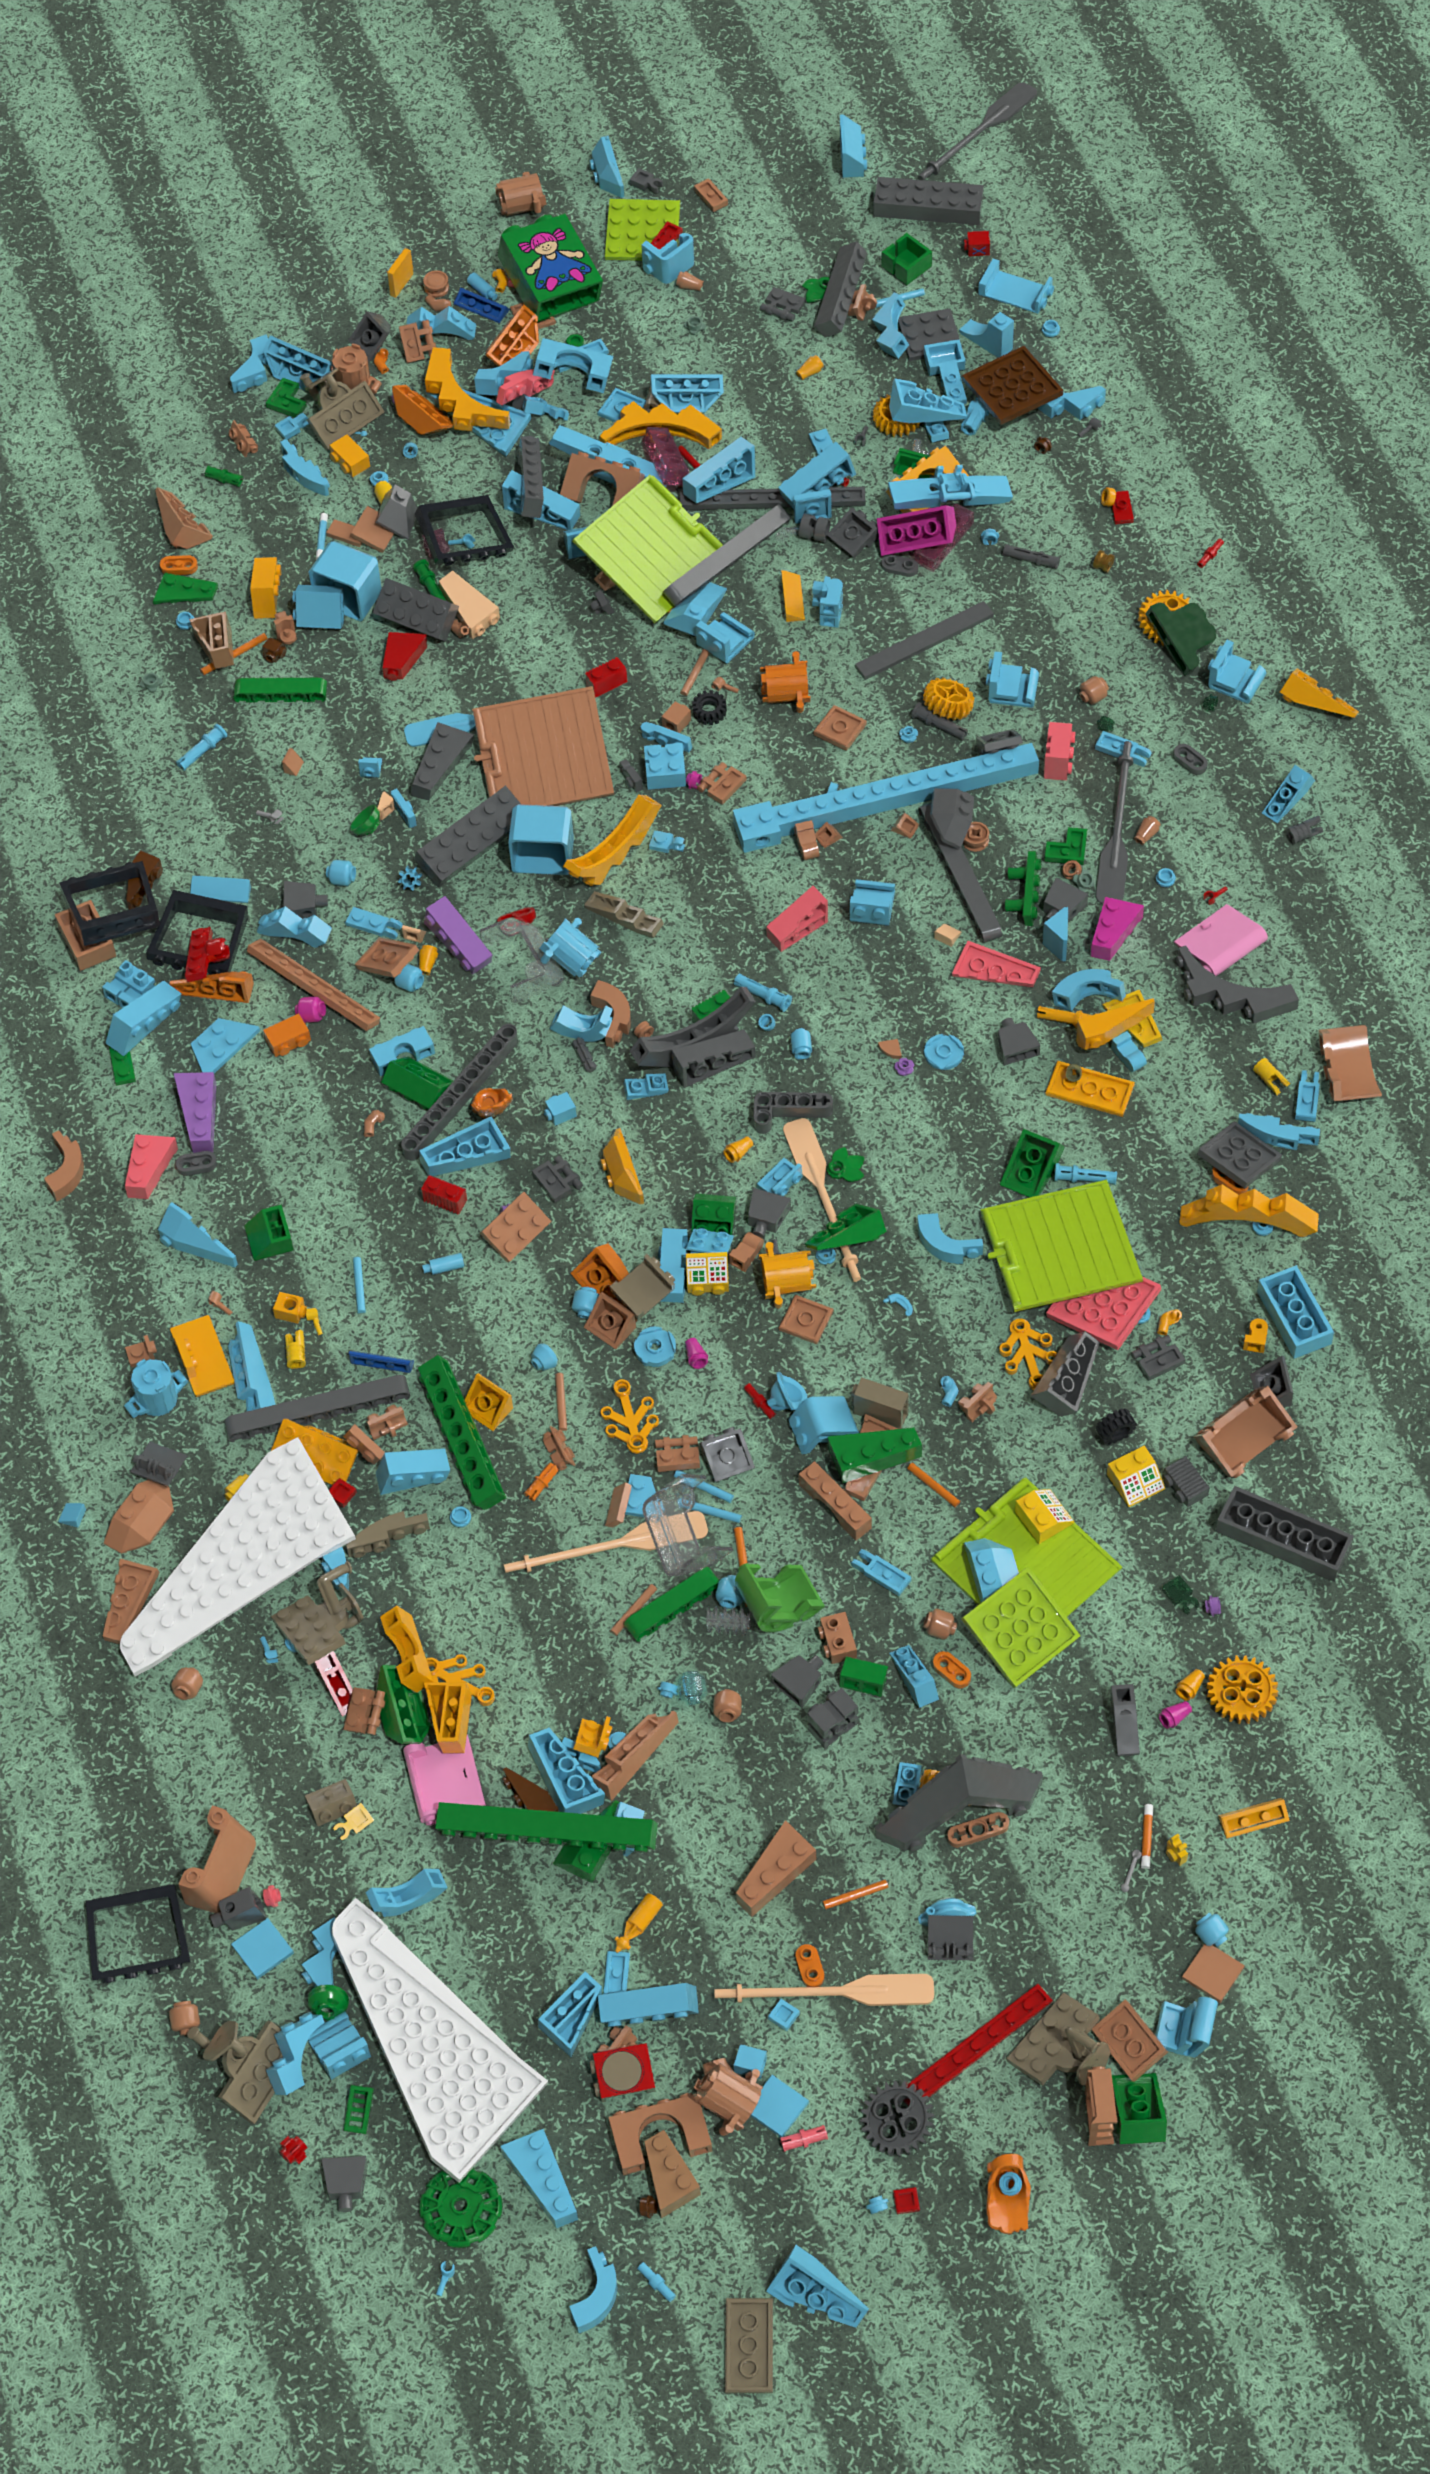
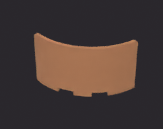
M1365 1025L1318 1030L1321 1055H1324L1327 1066H1323L1326 1080H1329V1093L1333 1101L1382 1096L1372 1068L1367 1027Z

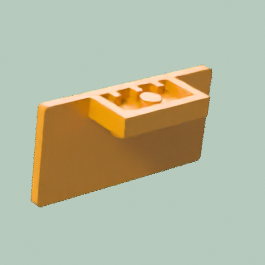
M209 1315L170 1328L195 1397L235 1384Z
M283 1419L272 1450L298 1437L323 1481L334 1485L341 1478L347 1482L358 1453L357 1449L346 1445V1440L311 1425L303 1426L289 1419Z

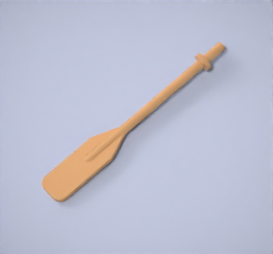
M806 1118L788 1122L784 1125L783 1131L796 1165L798 1163L802 1165L803 1177L818 1190L829 1221L834 1223L837 1217L824 1186L827 1164L812 1125ZM848 1245L840 1246L844 1256L841 1261L843 1267H848L854 1282L859 1281L861 1277L856 1267L858 1263L857 1256L851 1254Z
M699 1511L688 1512L644 1522L620 1539L529 1559L528 1555H524V1560L504 1564V1570L507 1573L526 1568L527 1572H531V1567L619 1547L647 1551L702 1539L707 1535L708 1528L703 1513Z
M928 1974L866 1975L846 1985L837 1987L742 1989V1984H737V1989H715V1998H737V2002H742V1998L844 1996L868 2006L927 2005L934 1999V1981Z

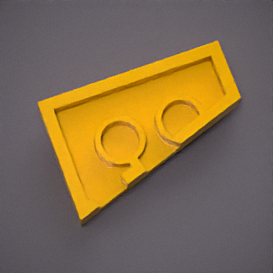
M1139 989L1126 994L1123 1001L1114 999L1104 1003L1103 1007L1109 1011L1145 1000ZM1152 1015L1126 1030L1143 1048L1162 1041V1036Z

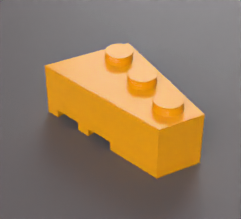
M277 557L254 558L250 587L254 619L275 618L274 615L277 613L278 586H280L281 564L277 563Z

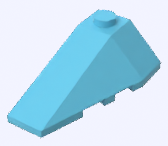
M709 582L673 608L664 620V625L696 636V624L700 621L707 624L727 588Z
M173 1202L169 1204L158 1228L160 1241L166 1247L172 1246L176 1250L228 1266L236 1267L238 1265L236 1255L219 1240H211L206 1229L203 1226L198 1228L191 1221L192 1217Z
M797 2245L790 2252L766 2292L785 2305L794 2307L796 2302L808 2306L807 2312L813 2314L815 2310L827 2312L829 2319L855 2328L869 2310L823 2264Z

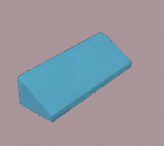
M192 876L191 894L228 902L248 903L251 884L248 879Z

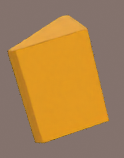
M479 1373L476 1374L465 1402L471 1416L494 1431L513 1409L512 1396Z

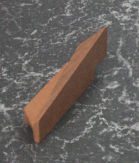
M671 1711L668 1716L657 1717L656 1714L647 1715L605 1756L606 1763L608 1764L591 1777L609 1800L612 1801L679 1723L675 1711Z

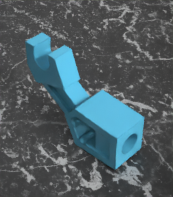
M524 396L522 409L525 413L544 415L546 412L555 419L562 417L564 420H568L569 412L566 409L547 404L542 398Z

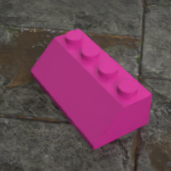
M945 505L877 518L881 556L952 543L956 529L954 507Z

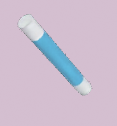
M326 513L320 515L316 560L325 547L328 519Z

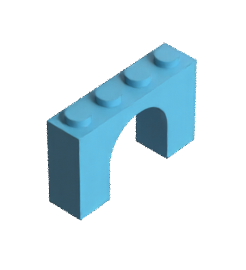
M543 338L533 375L551 380L553 370L557 366H575L585 371L589 377L586 389L604 393L613 356Z

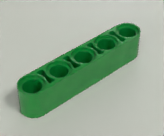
M318 677L239 678L235 681L233 699L237 703L239 701H246V703L258 701L315 702V700H322L324 702L326 700L327 681Z
M705 1567L628 1617L624 1622V1626L633 1638L640 1642L642 1637L646 1635L648 1637L657 1631L659 1626L662 1624L666 1625L675 1619L677 1614L686 1612L694 1606V1603L697 1601L701 1602L710 1596L711 1592L717 1589L719 1579L709 1567Z

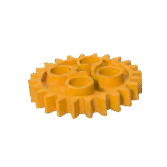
M1166 590L1165 594L1159 591L1158 595L1152 593L1151 598L1146 597L1138 612L1139 627L1144 628L1143 634L1149 633L1148 639L1154 637V643L1160 640L1163 646L1164 643L1145 613L1150 606L1158 602L1164 603L1170 611H1175L1189 604L1190 598L1183 599V593L1176 596V591L1170 594L1168 590Z
M1237 1655L1233 1662L1228 1657L1226 1665L1220 1661L1219 1669L1214 1667L1213 1674L1209 1675L1210 1682L1207 1683V1689H1209L1207 1697L1211 1698L1210 1705L1216 1704L1215 1712L1222 1710V1718L1229 1715V1722H1232L1234 1718H1237L1238 1724L1241 1723L1242 1719H1245L1247 1724H1250V1718L1258 1722L1259 1714L1265 1718L1266 1711L1271 1712L1272 1705L1276 1704L1277 1699L1275 1697H1278V1690H1276L1278 1682H1273L1275 1674L1269 1675L1270 1667L1263 1669V1661L1258 1665L1255 1664V1657L1251 1662L1248 1661L1247 1655L1244 1656L1243 1661H1240ZM1234 1676L1237 1678V1680L1232 1681L1229 1680L1227 1677ZM1250 1679H1257L1259 1682L1252 1683ZM1233 1696L1235 1700L1230 1701L1226 1697ZM1253 1698L1258 1702L1250 1703L1248 1699Z

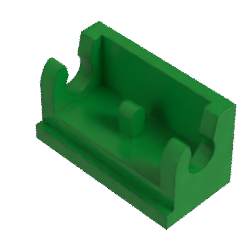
M899 448L894 461L896 466L894 467L893 474L903 476L902 473L908 468L914 469L917 467L916 463L923 457L928 459L930 456ZM928 474L921 475V476L918 477V479H920V478H930L931 475H928Z
M846 1656L840 1674L839 1687L882 1697L888 1666Z

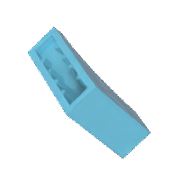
M1001 312L994 316L988 322V325L970 319L959 329L961 335L998 358L1013 349L1014 320Z

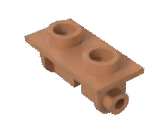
M233 420L229 429V436L236 443L237 449L241 451L244 457H247L249 452L256 453L258 445L253 438H250L251 435L245 425L237 424Z
M550 1426L551 1432L543 1434V1442L549 1453L556 1450L555 1453L550 1455L554 1465L560 1471L567 1468L566 1465L569 1463L575 1466L573 1461L575 1455L566 1446L565 1441L567 1439L564 1433Z

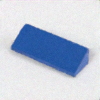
M461 287L453 303L497 323H500L510 310L502 304Z
M354 1350L349 1351L350 1362L355 1365L410 1373L414 1364V1360Z

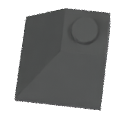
M366 311L348 341L351 344L359 345L365 351L368 362H370L389 335L391 325L381 314Z
M395 484L385 494L375 522L407 540L410 537L417 510L411 493Z

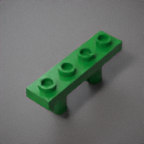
M1028 851L1027 865L1025 867H1008L1009 880L1026 879L1023 899H1006L1005 910L1006 912L1023 911L1025 926H1033L1034 919H1037L1035 903L1039 902V893L1036 891V887L1040 886V876L1037 874L1041 870V859L1037 858L1036 851Z

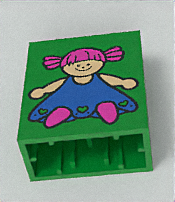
M566 214L556 217L544 215L538 218L534 224L522 228L519 225H513L503 231L500 237L497 256L524 305L537 315L538 322L599 301L603 279Z

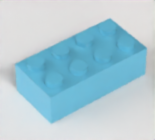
M1297 1265L1259 1279L1257 1293L1294 1359L1332 1344L1334 1331Z

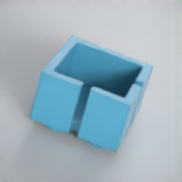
M682 743L665 744V747L662 748L661 745L644 746L648 790L686 786Z

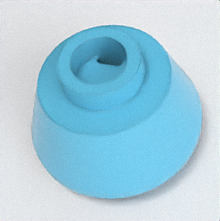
M538 1344L531 1354V1363L537 1370L541 1369L544 1371L557 1365L558 1359L555 1353L546 1344Z

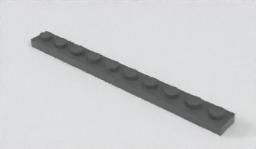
M829 487L831 491V507L866 506L865 487ZM779 489L726 490L697 504L685 496L683 491H680V502L685 510L774 508L778 504L782 508L791 507L781 496Z

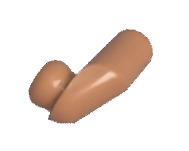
M431 294L425 298L427 304L434 311H442L448 306L451 307L450 300H436Z

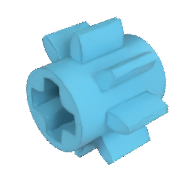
M406 866V872H399L402 878L398 880V883H403L404 890L407 887H411V890L414 891L415 884L421 885V881L418 878L422 877V874L417 873V867L410 869L409 866ZM408 874L410 875V877H414L412 882L410 881V879H406Z

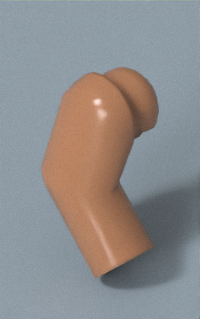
M455 619L451 631L459 638H462L469 633V628L462 626V622H458Z
M374 1110L365 1119V1137H374V1125L376 1122L381 1123L384 1120L385 1114L383 1112Z

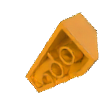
M1298 668L1292 672L1280 691L1283 694L1282 697L1291 703L1294 701L1299 704L1354 718L1359 713V711L1338 697L1333 699V694L1327 688H1318V682Z
M1154 998L1078 1019L1076 1038L1078 1046L1084 1050L1098 1048L1154 1013Z

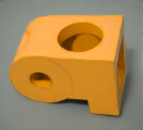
M1256 1318L1251 1321L1249 1335L1245 1334L1243 1350L1264 1353L1268 1324L1265 1320Z

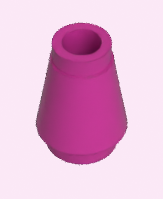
M689 1338L685 1342L689 1364L695 1369L705 1367L708 1363V1354L696 1338Z
M1187 1701L1164 1708L1159 1713V1720L1166 1729L1170 1727L1175 1728L1192 1712V1708Z

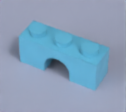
M424 1026L412 1029L406 1034L396 1036L387 1042L377 1044L369 1049L371 1060L380 1077L385 1075L389 1062L396 1060V1057L401 1053L408 1052L413 1054L416 1061L435 1054L434 1044Z

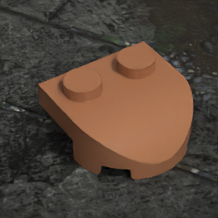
M355 1424L343 1436L352 1447L356 1448L373 1465L385 1453Z

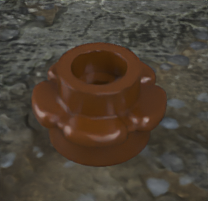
M1038 437L1034 444L1037 451L1040 448L1044 449L1043 452H1040L1042 454L1052 449L1050 440L1045 437Z
M648 2195L640 2200V2214L650 2219L653 2214L657 2213L658 2203L651 2195Z

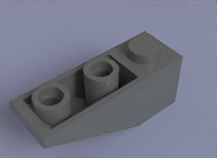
M1133 1684L1112 1685L1110 1700L1118 1757L1140 1755Z

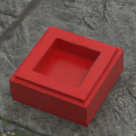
M916 2187L893 2190L897 2215L920 2211Z

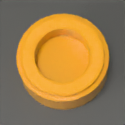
M1106 487L1101 495L1103 506L1111 507L1114 504L1116 498L1114 488Z

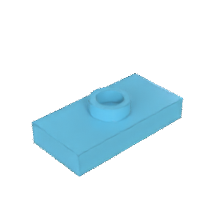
M397 788L392 790L391 797L393 798L395 808L409 828L416 826V818L410 802L404 800Z

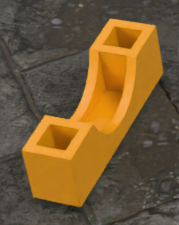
M396 1605L380 1616L385 1634L393 1641L402 1659V1663L396 1666L401 1684L417 1693L425 1688L424 1683L434 1681L413 1617Z

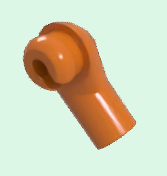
M384 348L379 350L374 359V364L381 374L389 371L385 364L389 352Z

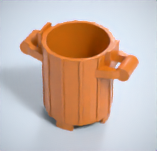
M795 651L792 653V662L794 664L760 667V672H765V674H761V693L767 696L763 697V702L797 701L796 711L798 713L804 711V703L810 702L811 696L808 695L807 661H799V652Z

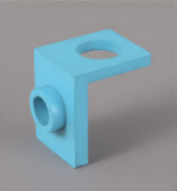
M364 757L359 759L358 764L361 777H380L382 758Z

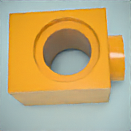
M279 1292L273 1312L276 1319L299 1324L300 1318H304L306 1315L307 1306L304 1304L303 1297Z

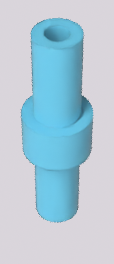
M644 2262L639 2265L637 2269L649 2280L648 2284L671 2302L676 2295L664 2283L665 2280L659 2274H655Z

